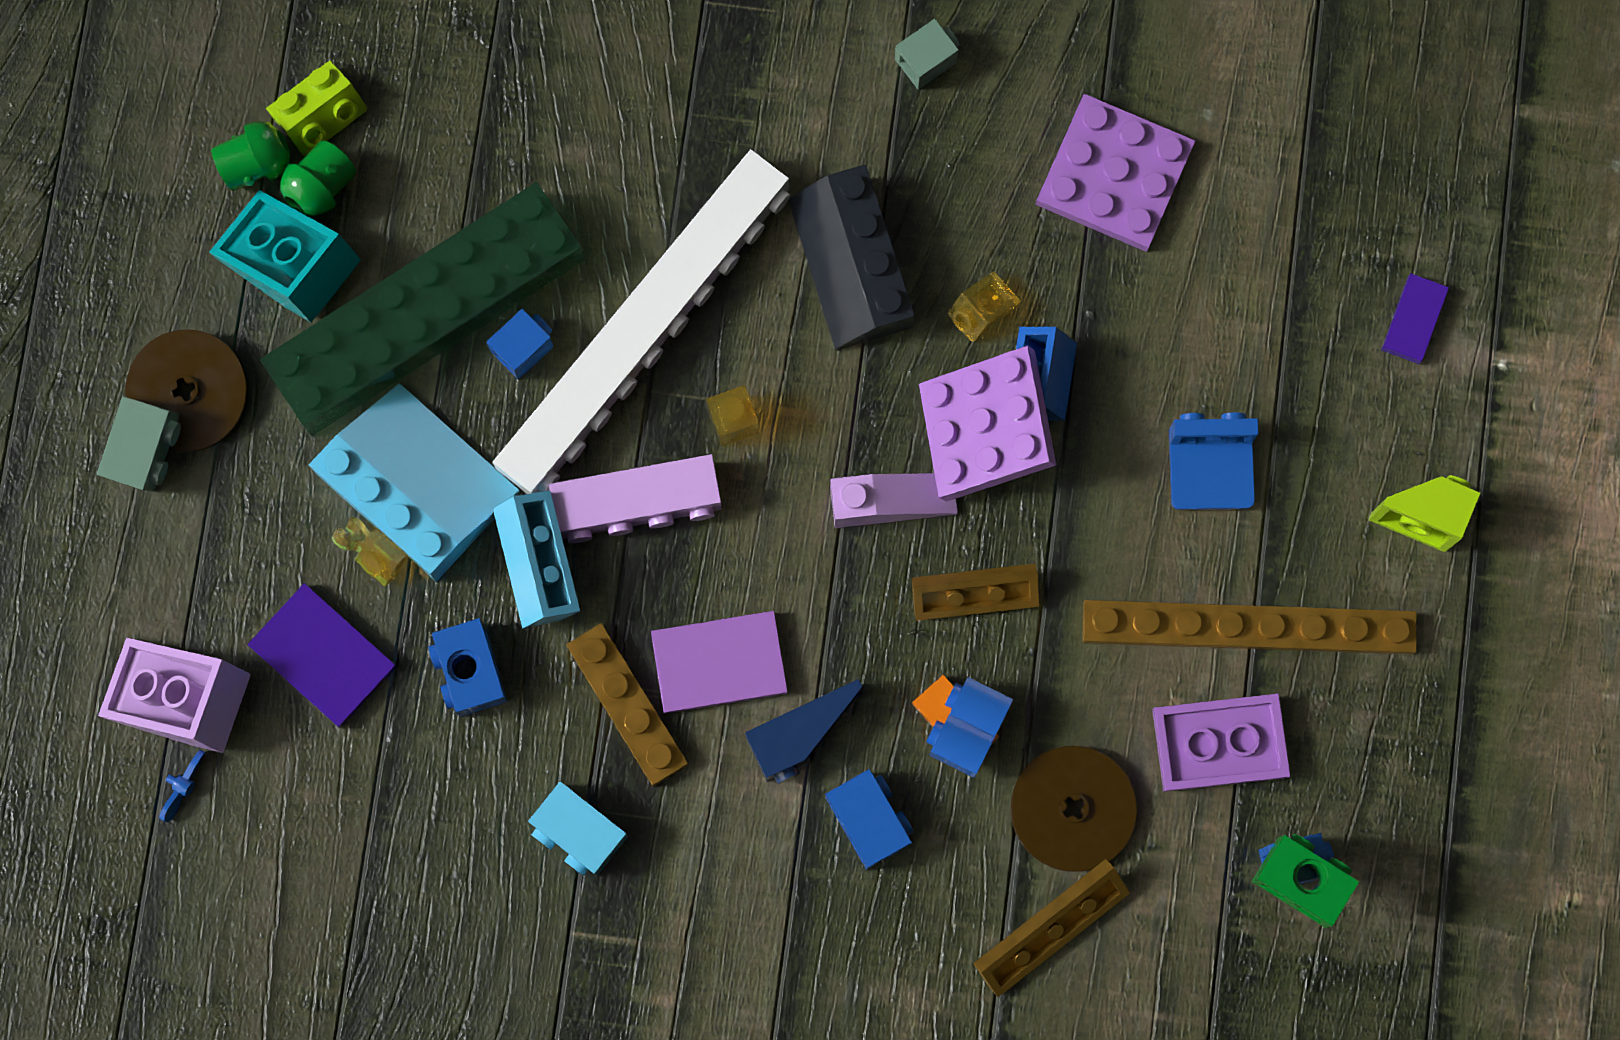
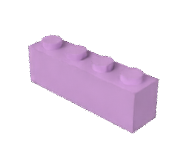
M712 454L548 484L562 539L567 538L568 543L589 541L592 539L593 533L608 531L609 536L624 535L633 532V526L648 523L650 528L667 527L674 524L673 519L690 516L691 521L705 520L714 517V511L722 510Z

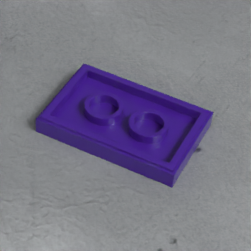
M305 583L247 644L339 728L349 720L397 667Z

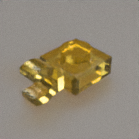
M355 516L349 519L345 527L351 534L345 532L340 526L337 527L332 536L333 542L341 549L357 551L358 554L355 561L369 575L373 576L384 587L396 578L408 555L378 528L370 532L365 527V524Z

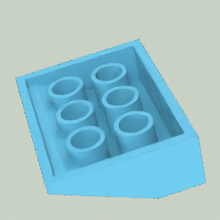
M400 383L339 432L309 464L312 470L436 582L495 519L493 508L520 492L517 487Z

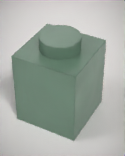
M934 19L896 45L895 60L919 90L957 63L959 42L947 26L942 29Z

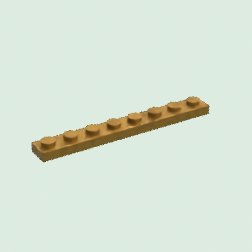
M1084 600L1082 643L1413 655L1416 653V611Z

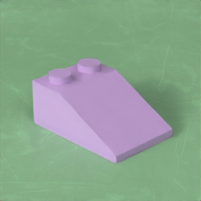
M126 638L98 716L185 744L223 753L251 674L222 659Z

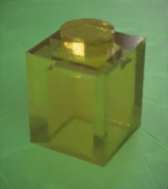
M745 385L706 398L707 410L721 447L760 433L759 422Z

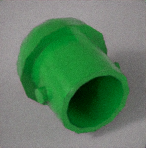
M264 121L246 123L244 133L234 135L231 139L212 148L211 152L216 168L225 184L233 192L245 186H252L254 182L264 177L274 181L282 175L288 166L290 153L287 142L282 133L271 123Z
M320 141L298 165L288 164L281 179L280 191L286 202L293 209L307 217H321L335 209L336 202L334 198L354 178L357 170L351 160L335 145L327 141Z

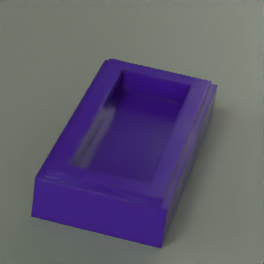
M1410 273L1381 350L1420 364L1449 287Z

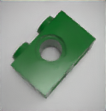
M1293 833L1291 838L1286 835L1278 837L1251 882L1324 928L1332 927L1359 881L1350 876L1353 870L1333 857H1330L1328 861L1313 853L1315 846L1297 834ZM1302 866L1312 868L1317 875V884L1312 890L1304 889L1298 883L1297 873Z

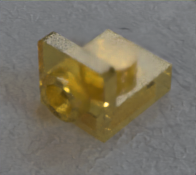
M994 271L962 292L949 309L948 315L954 321L956 327L971 342H975L989 326L1015 310L1021 301Z

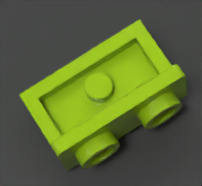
M329 60L291 90L282 94L266 110L292 140L303 156H307L320 141H328L365 113L367 106L349 80Z

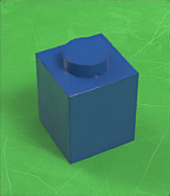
M523 309L486 342L490 352L518 380L554 347L549 336L552 332L549 325L538 314L535 313L530 317Z

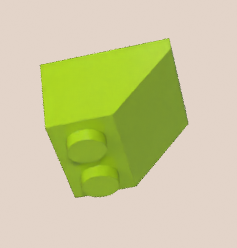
M1449 475L1447 478L1441 476L1387 497L1371 512L1368 520L1437 550L1446 552L1462 539L1480 492L1470 489L1471 483L1460 477Z

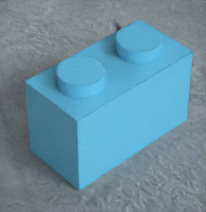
M561 782L556 785L528 821L536 828L531 835L550 850L556 844L569 854L564 861L583 876L588 870L598 876L628 838L624 831Z

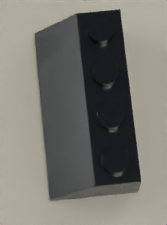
M866 164L827 175L791 196L788 202L835 351L913 328L914 313Z

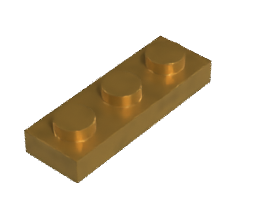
M1035 564L912 578L916 621L1039 607L1038 573Z

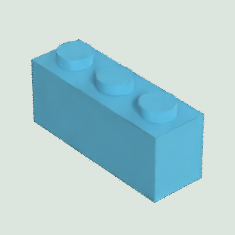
M544 491L513 496L493 508L522 628L559 622L579 612L580 608L551 492Z

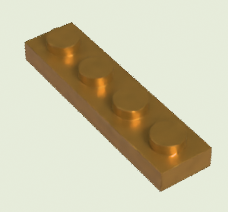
M602 623L567 643V648L651 785L654 787L687 767L686 759Z
M1105 859L973 964L989 988L997 997H1000L1129 895L1130 892L1116 869Z

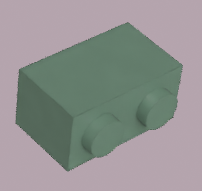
M122 396L96 475L141 490L155 492L156 486H160L163 483L167 474L168 463L165 462L169 446L175 445L180 434L181 424L178 423L180 414Z

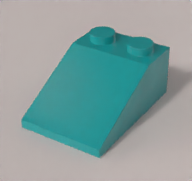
M260 190L209 251L213 257L279 304L311 323L361 261L359 256L338 233Z

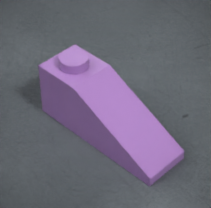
M934 473L869 474L833 478L830 480L835 528L957 515L956 499L946 502L938 497Z

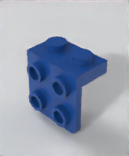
M1232 412L1222 414L1221 419H1205V414L1186 413L1180 415V419H1174L1169 428L1171 504L1174 509L1233 510L1249 509L1254 504L1252 443L1258 436V418L1246 419L1245 413Z

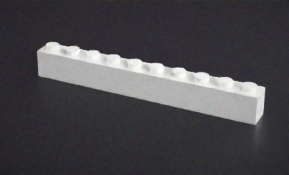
M750 149L494 459L493 464L496 470L526 494L550 491L548 484L558 482L560 475L557 472L566 461L573 463L580 456L586 446L583 440L592 429L598 432L607 423L612 414L609 409L618 398L625 400L634 390L638 382L634 378L644 366L650 369L663 353V349L660 347L670 335L675 338L684 329L689 320L686 317L688 312L695 304L700 307L708 300L714 290L711 284L720 273L726 276L734 268L740 258L737 253L746 242L751 245L758 239L765 228L762 222L771 211L777 214L785 206L790 198V194L787 193L789 191V178Z

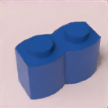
M967 677L963 686L955 683L945 703V706L952 710L945 723L939 720L936 721L926 743L933 746L929 756L974 778L1013 699Z

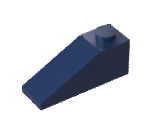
M859 679L745 732L747 742L766 782L775 778L777 784H781L800 774L798 767L807 762L862 692V685Z

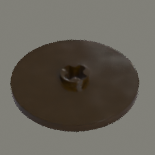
M184 329L162 334L143 347L133 360L127 374L125 397L179 413L180 434L175 445L169 446V450L196 452L218 444L236 428L246 408L248 382L240 359L225 342L203 331ZM184 381L196 387L195 390L190 392L192 399L189 401L184 397H178L177 392L183 389L182 382Z
M1083 746L1058 747L1041 754L1029 763L1015 784L1010 807L1015 833L1027 852L1042 864L1065 872L1092 870L1105 859L1109 862L1117 856L1132 835L1137 814L1135 793L1129 778L1122 768L1107 755ZM1069 798L1072 802L1080 799L1083 802L1084 807L1080 810L1083 816L1081 819L1078 820L1074 815L1067 818L1063 814V811L1067 808L1064 802L1065 799Z

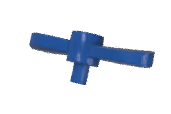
M198 750L183 776L175 777L171 774L167 776L166 782L172 784L174 792L163 806L159 815L160 820L164 822L171 821L180 806L183 796L188 797L193 791L195 782L191 779L199 768L205 756V751Z

